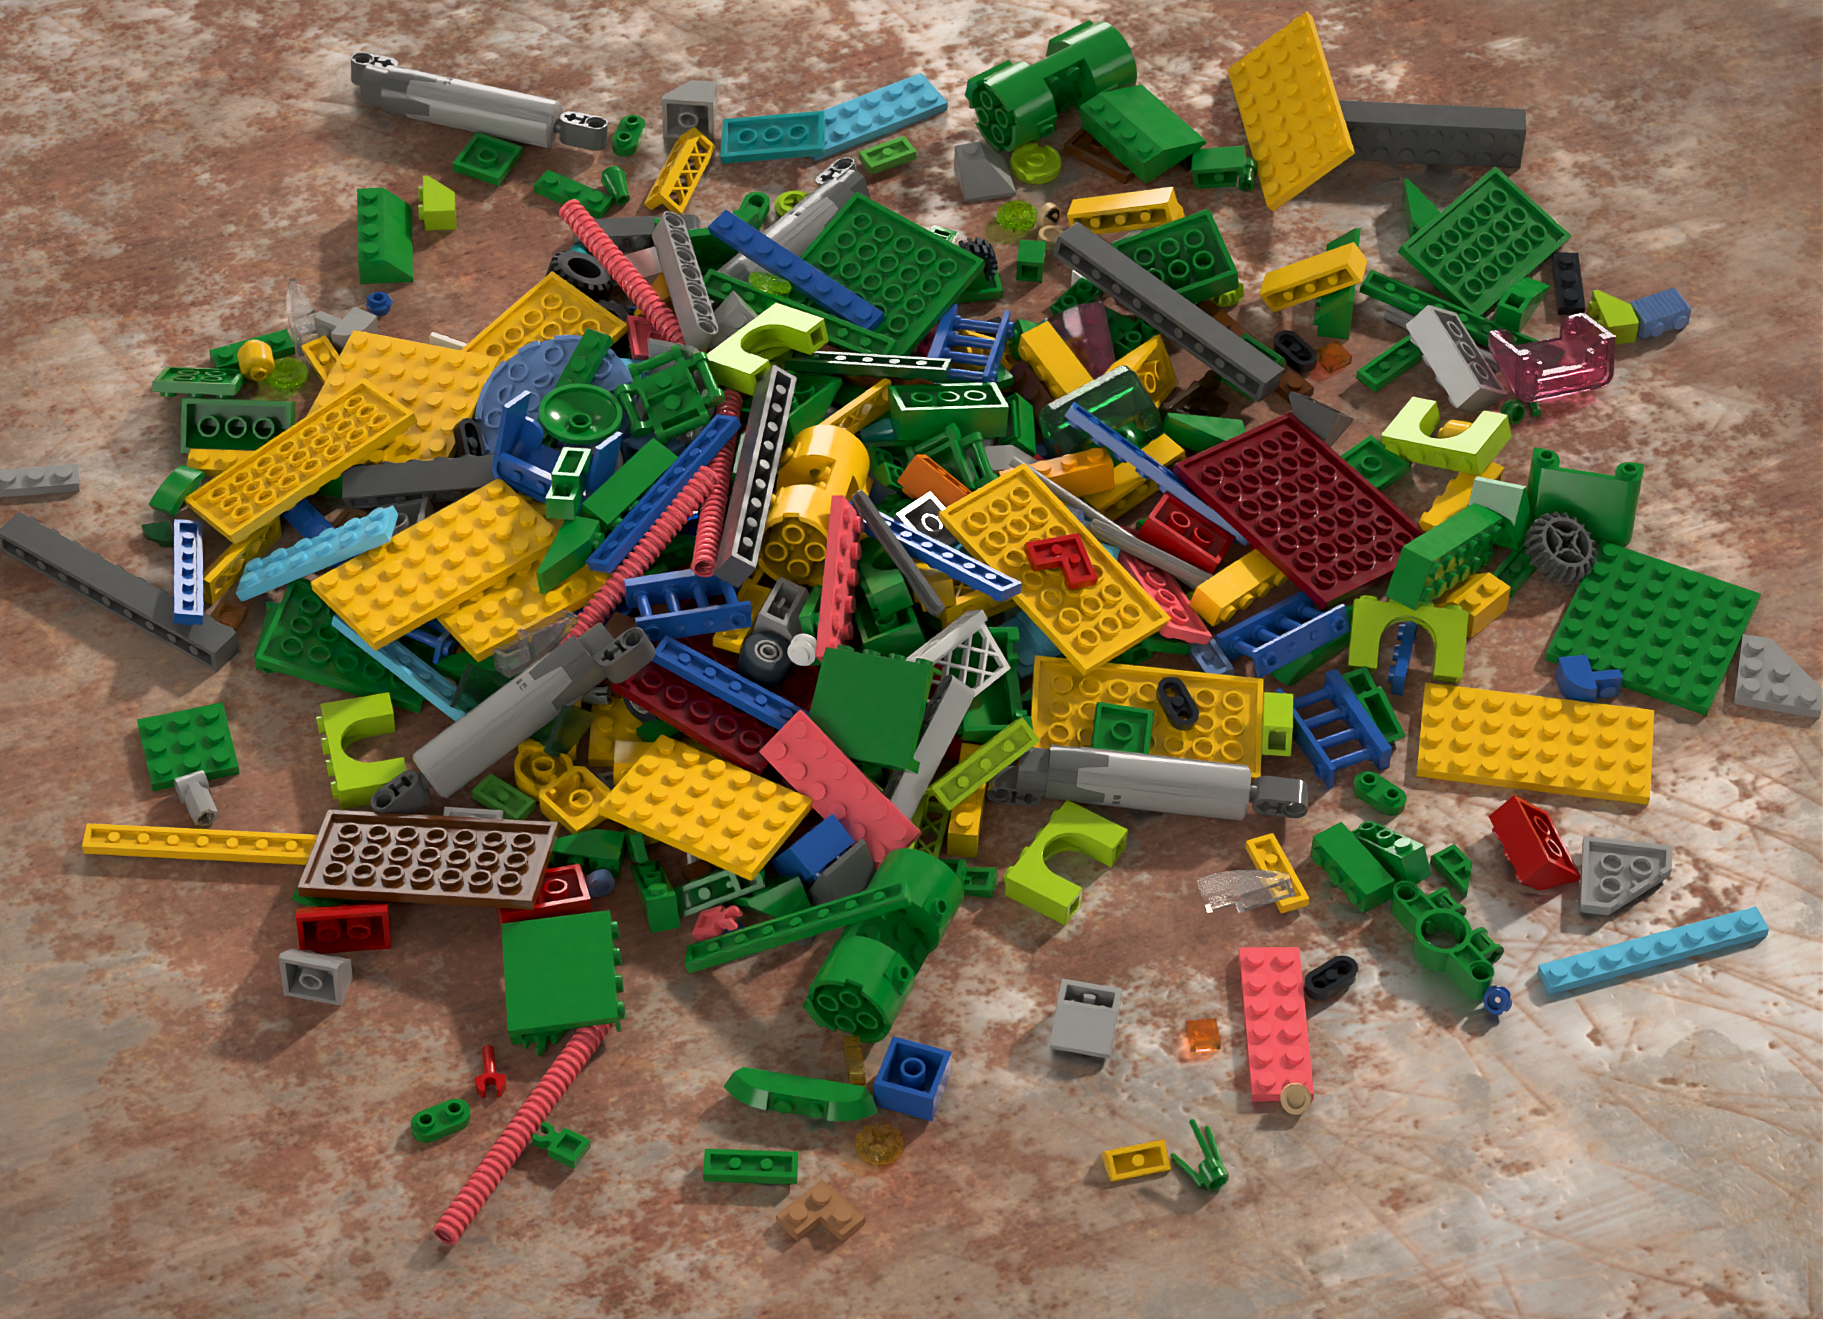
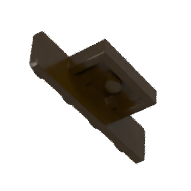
M1208 370L1200 380L1193 381L1188 389L1184 392L1180 391L1169 403L1165 402L1158 411L1160 418L1157 428L1160 429L1167 413L1220 417L1227 411L1229 403L1212 392L1219 387L1222 376L1214 370Z

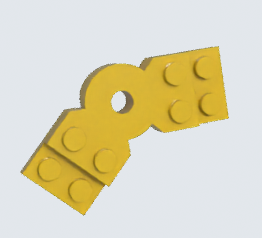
M579 699L519 744L518 755L514 762L517 789L540 802V812L551 822H558L559 828L564 826L572 834L589 831L607 819V817L599 814L598 806L611 792L586 767L573 766L572 761L577 759L582 699Z

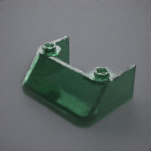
M1126 365L1119 366L1051 402L1042 409L1039 415L1048 460L1090 450L1089 444L1093 442L1090 439L1091 435L1083 429L1079 431L1073 428L1067 422L1068 418L1064 416L1074 402L1113 430L1133 420L1134 425L1140 431H1145L1153 440L1164 434L1159 410L1137 374Z
M467 663L449 707L468 713L514 678ZM574 704L571 706L562 705L559 715L529 738L545 746L543 752L559 758L560 754L567 755L590 727L595 714Z

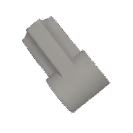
M200 770L174 779L179 800L182 804H186L194 825H199L202 828L211 826L219 816L211 797L209 783L204 771Z

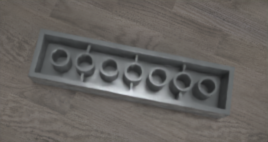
M1339 100L1355 152L1346 160L1496 166L1505 168L1521 167L1527 130L1525 109Z

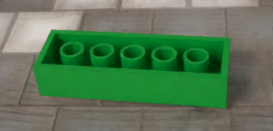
M1474 502L1404 545L1385 596L1415 611L1425 604L1428 605L1431 600L1440 597L1443 592L1452 589L1457 583L1465 581L1471 574H1476L1482 567H1487L1494 555V552L1491 551L1492 547L1500 538L1503 530L1500 527L1503 516Z

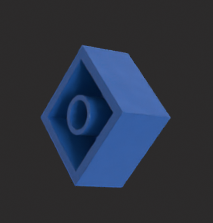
M832 813L773 859L771 864L780 875L799 876L803 887L806 888L848 851L847 847L855 841Z
M893 1036L874 1082L875 1105L933 1121L951 1075L952 1052Z

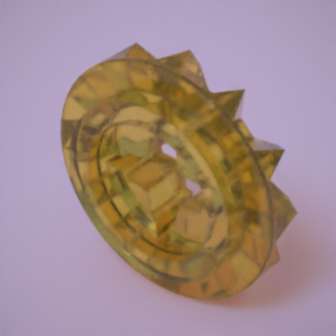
M876 1121L871 1126L865 1124L862 1131L857 1132L855 1151L868 1164L875 1166L889 1165L898 1160L902 1155L904 1139L901 1136L900 1129L892 1128L890 1122L887 1125H881ZM874 1138L880 1141L885 1139V1147L881 1144L874 1145Z

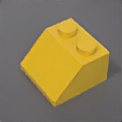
M1490 572L1470 575L1465 581H1461L1452 589L1445 591L1432 603L1434 607L1445 608L1446 605H1458L1462 607V610L1469 611L1467 637L1472 639L1507 610L1511 587Z

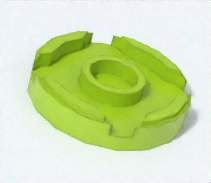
M1039 143L1025 144L1015 149L1012 153L1010 170L1013 176L1028 184L1048 183L1057 178L1061 171V157L1059 153L1048 145L1042 147L1038 146Z

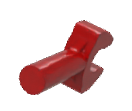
M485 1045L482 1047L484 1073L475 1077L476 1092L484 1099L486 1096L485 1087L492 1084L496 1086L497 1096L501 1097L506 1090L505 1074L496 1073L494 1047L492 1045Z

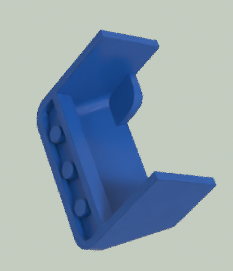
M526 390L503 406L492 462V474L495 479H502L512 489L546 504L545 498L552 485L551 473L561 453L542 444L543 429L541 425L534 419L527 417L531 392ZM616 432L598 445L595 448L594 454L591 455L586 485L576 516H579L582 503L614 474L623 433Z

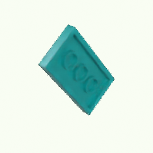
M823 110L723 119L722 164L823 156L826 124L825 112Z

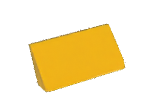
M1165 1139L1101 1153L1110 1182L1171 1170Z

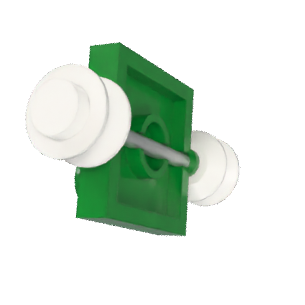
M814 586L799 615L803 634L796 635L787 650L791 661L800 666L822 664L815 657L822 586Z

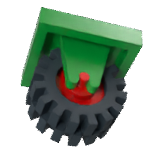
M976 237L975 241H972V238H967L966 243L963 240L959 241V247L983 259L985 267L954 304L1003 298V288L997 271L998 262L992 244L988 243L986 239L981 242L979 237Z

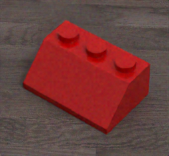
M1167 491L1135 536L1139 540L1209 574L1213 573L1236 538Z
M1513 795L1488 816L1493 825L1492 832L1502 842L1505 848L1503 853L1516 869L1515 876L1522 885H1528L1540 891L1577 882L1581 879V875L1548 812Z
M580 864L547 869L533 910L496 908L501 933V924L592 912L591 900Z
M388 902L297 908L296 924L300 950H311L315 953L327 954L391 949Z

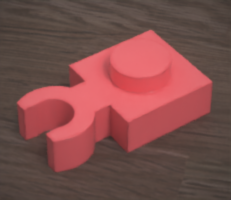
M735 905L728 908L718 906L702 910L692 935L698 941H703L720 936L724 929L733 931L738 927L733 920L736 917L742 916L743 912Z

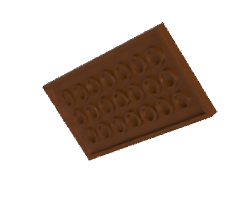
M328 810L298 884L299 896L533 910L559 834L558 822Z

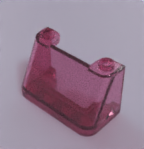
M1585 313L1571 315L1564 319L1560 326L1559 337L1514 346V336L1508 330L1499 329L1489 331L1488 346L1515 396L1525 403L1603 388L1613 379L1615 336Z

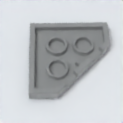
M1743 634L1734 704L1820 718L1823 689L1772 639Z
M1584 836L1582 842L1579 912L1610 915L1668 878L1672 870V846Z

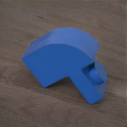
M1587 655L1559 657L1555 675L1560 692L1567 700L1595 703L1597 698L1618 697L1623 679L1620 669L1592 672Z

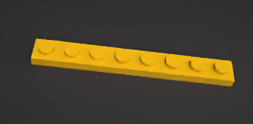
M87 823L82 850L83 854L306 865L318 835Z

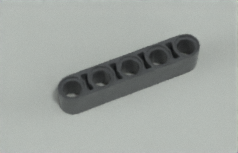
M692 214L680 215L685 222L687 230L702 228L701 220L698 216ZM662 216L602 218L594 220L604 230V233L609 236V239L614 242V245L619 248V251L622 253H632L655 246L652 238L654 219L661 218ZM573 232V244H581L585 247L587 254H593Z

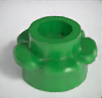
M1510 399L1502 405L1500 413L1508 415L1510 423L1518 424L1525 415V406L1518 399Z

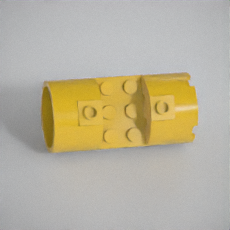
M816 425L802 430L794 437L790 446L780 456L779 462L781 463L777 471V493L775 495L772 493L757 561L762 570L776 581H778L779 577H782L795 584H809L810 587L818 584L822 586L832 495H843L847 501H850L852 495L858 490H862L869 496L874 480L868 476L870 460L866 448L855 435L845 429L832 425Z

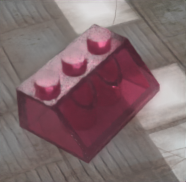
M1104 302L1079 304L1047 318V321L1098 386L1104 385L1103 375L1116 362Z

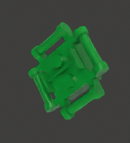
M676 344L671 346V350L638 364L633 362L627 365L633 383L617 386L614 389V393L623 405L631 424L630 431L634 438H640L655 432L659 442L665 445L672 438L703 425L706 427L710 423L711 419L707 409L723 403L725 395L715 382L708 366L709 359L705 352H698L691 359L685 361L679 345ZM676 360L677 365L641 379L640 374ZM699 370L708 391V395L702 398L691 375V372ZM638 394L650 419L645 422L641 421L631 398Z
M955 423L949 424L945 427L944 431L918 445L912 444L905 448L909 460L906 463L907 466L915 455H927L971 492L998 478L997 474L993 473L982 445L984 440L981 433L975 432L961 439V433ZM972 447L983 478L981 479L977 475L972 459L967 456L965 451ZM905 494L906 499L912 500L913 502L916 501L915 499H912Z

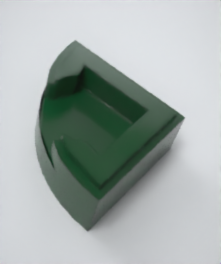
M169 520L141 525L143 535L147 540L159 543L161 547H173Z

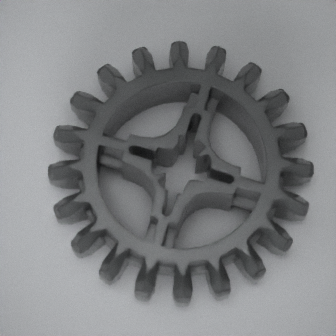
M1555 511L1551 514L1546 513L1531 524V527L1525 534L1526 539L1523 545L1528 548L1525 555L1532 558L1529 565L1537 567L1536 573H1544L1545 580L1553 578L1555 585L1562 582L1566 586L1572 582L1574 584L1579 582L1584 575H1588L1591 572L1590 570L1597 562L1595 558L1598 551L1594 549L1597 542L1590 539L1592 532H1586L1584 529L1585 523H1577L1576 517L1569 519L1567 512L1560 515Z

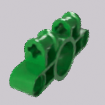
M1400 881L1395 884L1390 911L1413 936L1412 952L1416 960L1430 970L1446 972L1470 998L1483 1000L1486 990L1493 985L1495 971L1492 965L1501 958L1504 948L1500 944L1493 942L1484 927H1479L1472 931L1470 923L1464 917L1467 912L1466 908L1462 904H1458L1450 896L1451 892L1446 887L1426 895L1413 882ZM1434 931H1443L1452 934L1461 944L1458 943L1450 949H1441L1425 941L1423 936Z

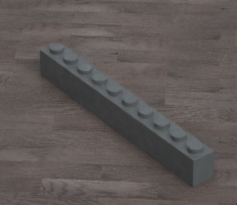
M1077 222L1058 235L1053 252L1056 258L1259 403L1278 389L1284 368L1088 228Z
M774 364L758 381L755 387L714 570L715 576L737 588L741 586L757 566L797 377Z
M577 445L571 448L591 449L592 455L594 454L596 447H585L582 445ZM552 448L560 453L562 452V449ZM620 449L614 473L623 466V455ZM494 452L487 456L468 454L463 455L461 458L451 459L437 457L434 460L427 461L410 459L403 463L384 461L379 463V465L356 464L343 472L342 499L348 509L373 508L379 505L426 497L429 498L431 503L458 501L496 480L492 474Z
M18 512L0 528V551L210 669L218 672L239 652L237 632L230 626H224L206 613H203L202 625L173 623V597L165 590L152 586L142 577L134 576L122 566L115 565L104 559L100 554L93 553L82 547L77 541H71L62 536L57 530L42 525L37 519Z

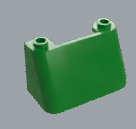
M1534 447L1526 488L1532 523L1546 513L1551 514L1557 511L1561 515L1567 512L1569 519L1576 517L1577 523H1585L1584 529L1586 532H1592L1590 539L1596 541V544L1599 545L1601 540L1621 547L1627 546L1632 539L1645 464L1633 462L1620 463L1616 467L1615 475L1613 476L1559 467L1560 458L1557 453L1549 449Z
M1018 627L988 628L1008 662L1010 669L973 698L955 733L958 734L961 740L984 745L1013 721L1022 717L1033 730L1032 718L1027 716V710H1023L1017 673L1019 655L1016 654V650L1013 648L1014 643L1020 640ZM979 631L973 634L971 647L981 649L983 638ZM955 648L952 650L951 663L961 665L963 649ZM970 651L968 667L978 669L980 653ZM987 655L985 671L994 672L999 668V665L993 656ZM950 667L949 673L959 680L960 669ZM967 671L965 684L972 689L976 686L977 673Z

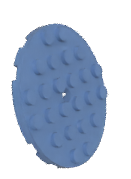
M556 335L554 339L543 342L533 341L517 349L519 353L507 362L503 360L495 368L482 388L475 413V420L482 431L486 455L495 451L503 406L526 390L531 392L527 417L535 421L537 420L542 399L554 389L582 336ZM609 348L590 385L601 387L615 396L614 389L621 384L629 385L633 383V379L622 360ZM634 396V397H631V398H632L633 403H634V405H635V407H636V404H637V396ZM619 401L622 406L623 415L621 425L616 432L623 433L620 444L621 448L622 441L630 433L631 424L621 401ZM559 440L555 448L560 450L563 447L571 448L577 445ZM605 440L600 441V442H598V443L589 444V445H582V446H585V447H596V446L600 445L602 442H604Z

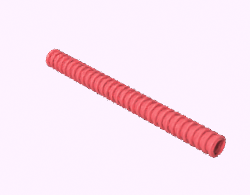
M576 199L566 202L561 207L559 215L569 225L575 235L583 241V244L588 247V250L593 253V256L597 258L598 262L602 264L614 281H617L619 287H622V290L627 293V296L631 298L632 302L636 304L637 308L641 310L652 326L656 327L658 333H661L663 339H666L667 342L686 345L677 316L672 314L673 312L668 308L667 304L653 291V288L648 285V282L643 279L642 275L638 273L627 257L619 251V248L614 245V242L609 239V236L604 233V230L600 228L588 211H585L580 202Z
M734 390L723 391L725 401L717 405L716 415L738 417L740 420L743 401L741 395ZM738 430L707 465V467L717 473L721 482L719 485H714L715 489L713 492L709 491L710 495L708 498H703L704 503L700 509L692 562L693 572L700 577L714 575L726 515Z
M707 466L699 467V472H695L693 475L694 479H690L688 486L685 485L682 488L683 492H679L677 499L672 500V506L668 505L666 507L667 512L661 513V519H656L655 525H651L649 528L650 532H646L644 539L639 540V546L635 545L633 547L634 552L628 553V559H623L622 566L618 565L616 568L617 572H613L611 579L605 581L606 586L600 587V593L596 592L594 594L595 599L589 600V606H584V612H580L577 615L578 619L572 621L573 626L566 628L567 633L561 634V640H556V646H551L550 652L572 635L577 639L600 622L602 625L605 623L604 618H609L611 615L610 611L614 612L616 610L615 605H620L622 602L621 598H625L624 579L643 576V571H648L649 564L653 565L655 562L654 558H658L660 551L666 549L665 544L669 545L671 543V538H675L677 535L676 531H681L682 524L686 525L688 522L687 518H691L693 511L698 510V504L702 505L704 503L703 498H708L710 495L709 491L713 492L715 489L714 485H719L721 481L715 471Z
M615 1023L580 1027L577 1029L576 1034L572 1036L571 1041L566 1044V1047L558 1055L556 1061L553 1062L551 1068L546 1072V1075L542 1077L541 1082L537 1084L536 1089L532 1091L526 1102L521 1106V1109L516 1113V1116L511 1120V1123L508 1124L506 1130L502 1132L501 1137L497 1139L496 1144L486 1154L485 1159L481 1161L475 1173L470 1176V1180L465 1183V1187H462L454 1201L449 1205V1208L446 1209L444 1216H441L438 1220L439 1223H436L433 1227V1231L439 1240L450 1245H455L459 1241V1237L464 1234V1230L470 1225L469 1223L480 1212V1208L485 1205V1201L490 1198V1194L495 1191V1187L500 1184L506 1173L511 1169V1166L516 1162V1159L521 1155V1152L526 1148V1145L529 1144L532 1135L536 1134V1131L539 1130L541 1123L546 1120L551 1110L555 1108L556 1103L560 1101L561 1096L565 1094L566 1089L570 1087L571 1082L575 1080L576 1075L580 1073Z

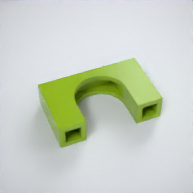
M775 303L707 354L709 359L708 366L715 382L754 396L756 384L770 369L769 360L754 354L768 348L787 347L812 355L829 342L824 318Z
M1417 397L1411 398L1381 434V440L1385 445V449L1399 455L1406 461L1478 476L1484 472L1512 437L1508 415L1483 410L1465 432L1451 438H1431L1430 435L1441 423L1437 402Z
M1368 595L1360 596V599L1355 598L1352 608L1346 671L1367 667L1369 673L1375 674L1381 634L1395 623L1413 622L1422 626L1433 640L1434 659L1431 680L1460 683L1463 678L1469 611L1462 610V607L1458 605H1446L1445 608L1434 607L1433 603L1425 604L1414 611L1393 599L1383 602L1377 601V597Z
M389 692L320 704L321 716H316L319 734L325 733V737L321 738L323 755L329 754L330 759L325 760L328 777L334 776L335 781L330 782L332 798L339 799L341 810L371 805V798L376 791L402 772L407 771L404 757L366 763L353 760L344 753L352 743L359 739L396 732Z
M1067 800L1060 809L1056 808L1047 826L1045 828L1041 827L1038 830L1031 846H1026L1022 850L1014 867L1010 866L1007 869L1003 878L1005 882V896L1066 926L1081 907L1083 888L1051 872L1045 865V862L1057 853L1075 851L1112 867L1127 847L1128 829Z

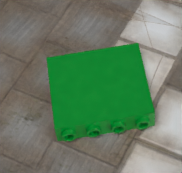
M838 644L836 649L826 647L809 718L853 763L918 774L920 762L913 759L933 674L941 676L942 671L933 667L932 661L922 658H916L915 662L906 661L907 657L890 653L889 658L881 657L880 652L863 649V653L854 652V648Z
M610 910L501 924L507 1026L512 1045L523 1044L524 1034L615 1023L617 1032L622 1031L621 1020L626 1019L624 1001H619V993L624 992L622 974L617 975V966H622L620 947L615 948V939H620L618 921H612Z

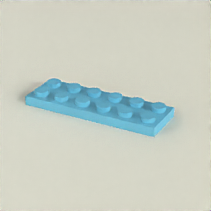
M922 73L825 109L824 155L811 157L817 161L948 110V102Z
M393 505L385 509L382 507L377 508L368 516L361 519L352 518L339 528H328L317 537L301 539L294 546L287 549L279 548L268 557L252 559L245 565L236 591L238 598L243 602L390 542L398 517L396 509Z

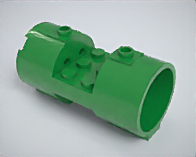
M1088 20L1049 39L1046 51L1047 58L1033 65L1022 61L1012 63L1008 59L968 79L964 96L969 100L970 109L975 108L979 120L975 124L983 138L995 150L1011 152L1031 141L1034 142L1042 137L1050 136L1055 130L1058 116L1056 113L1060 111L1066 112L1071 106L1080 111L1079 106L1099 93L1135 86L1137 82L1135 59L1121 33L1109 23L1101 21L1093 24Z
M909 848L895 849L885 856L866 890L908 878L912 885L911 906L846 925L811 982L809 994L802 1005L803 1009L818 1027H827L832 1032L839 1029L852 1034L851 1040L860 1043H876L888 1035L914 989L915 977L928 954L939 945L964 900V888L960 879L944 862L928 853Z

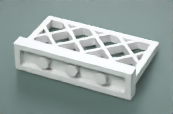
M983 610L966 611L906 659V661L915 662L916 658H922L932 661L933 665H943L941 681L949 675L950 667L960 669L959 680L964 684L967 671L977 673L976 686L972 688L975 692L974 697L1010 669L1008 662L984 623L988 618ZM977 631H979L983 638L981 649L971 647L972 636ZM955 648L963 649L961 665L951 663L952 650ZM970 651L980 653L978 669L968 667ZM987 655L993 656L999 665V668L994 672L985 671ZM932 679L931 684L939 685L941 681Z

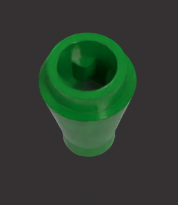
M618 166L606 168L601 174L602 185L614 197L617 205L628 203L630 196L625 171Z

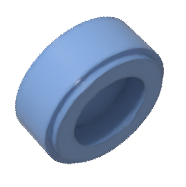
M606 869L594 871L585 879L589 896L603 897L610 893L615 886V880L611 872Z

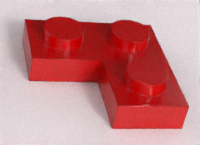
M1079 533L1026 542L1024 551L1033 572L1060 567L1069 590L1096 585L1098 577Z

